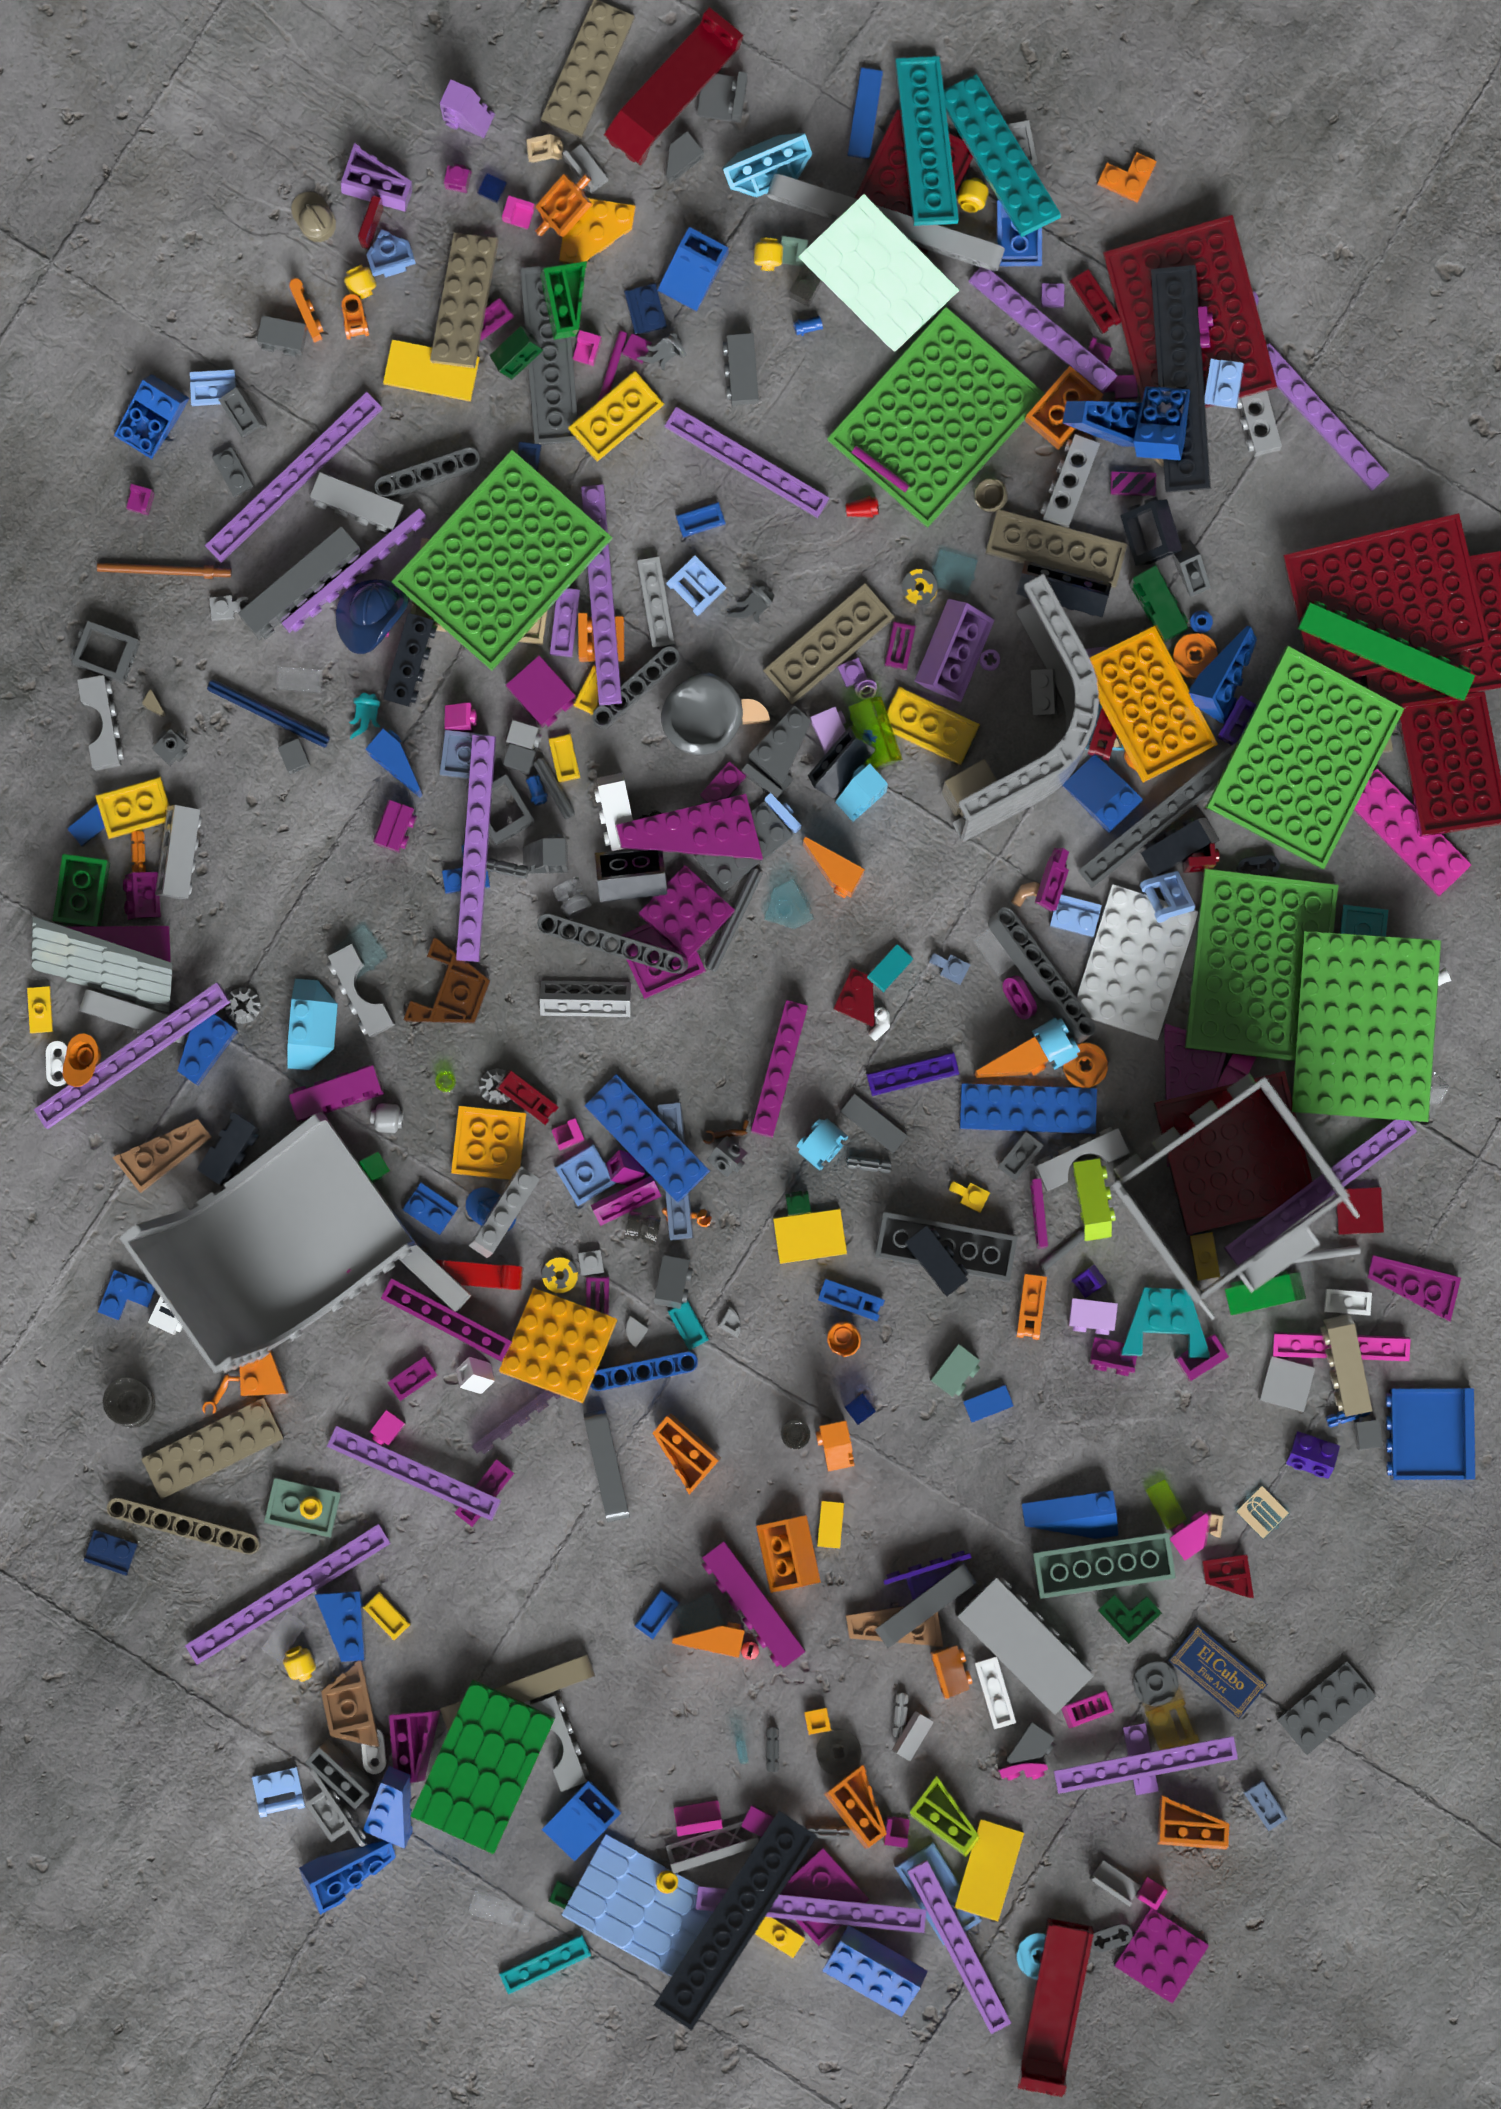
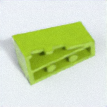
M1100 1158L1074 1162L1073 1173L1081 1210L1080 1216L1084 1226V1240L1090 1241L1112 1237V1221H1115L1114 1208H1109L1108 1200H1111L1110 1187H1105L1104 1179H1108L1106 1166H1101Z
M936 1776L910 1811V1815L966 1857L980 1839L979 1835Z

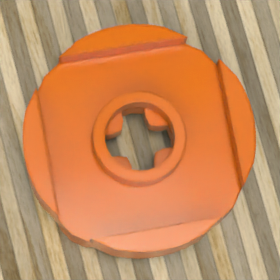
M1188 634L1183 636L1175 645L1172 659L1182 675L1197 679L1198 675L1218 656L1217 647L1213 640L1204 634ZM1191 651H1200L1199 657L1201 660L1192 661L1190 659L1191 654L1189 653Z
M1092 1043L1078 1044L1077 1046L1080 1049V1052L1077 1053L1078 1057L1064 1064L1063 1072L1067 1080L1074 1086L1091 1088L1098 1085L1105 1078L1108 1071V1061L1104 1051L1097 1045ZM1089 1060L1091 1070L1083 1072L1079 1062Z

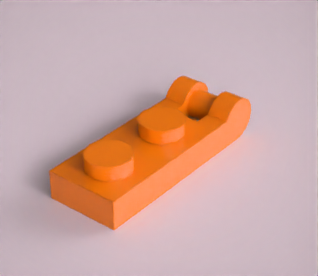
M297 278L292 279L289 283L291 292L315 343L322 339L320 333L323 332V328L319 319L314 320L311 312H314V308L310 299H304L302 281Z
M1024 1274L1016 1337L1023 1338L1024 1336H1029L1035 1340L1040 1338L1047 1277ZM1026 1320L1034 1321V1327H1025Z

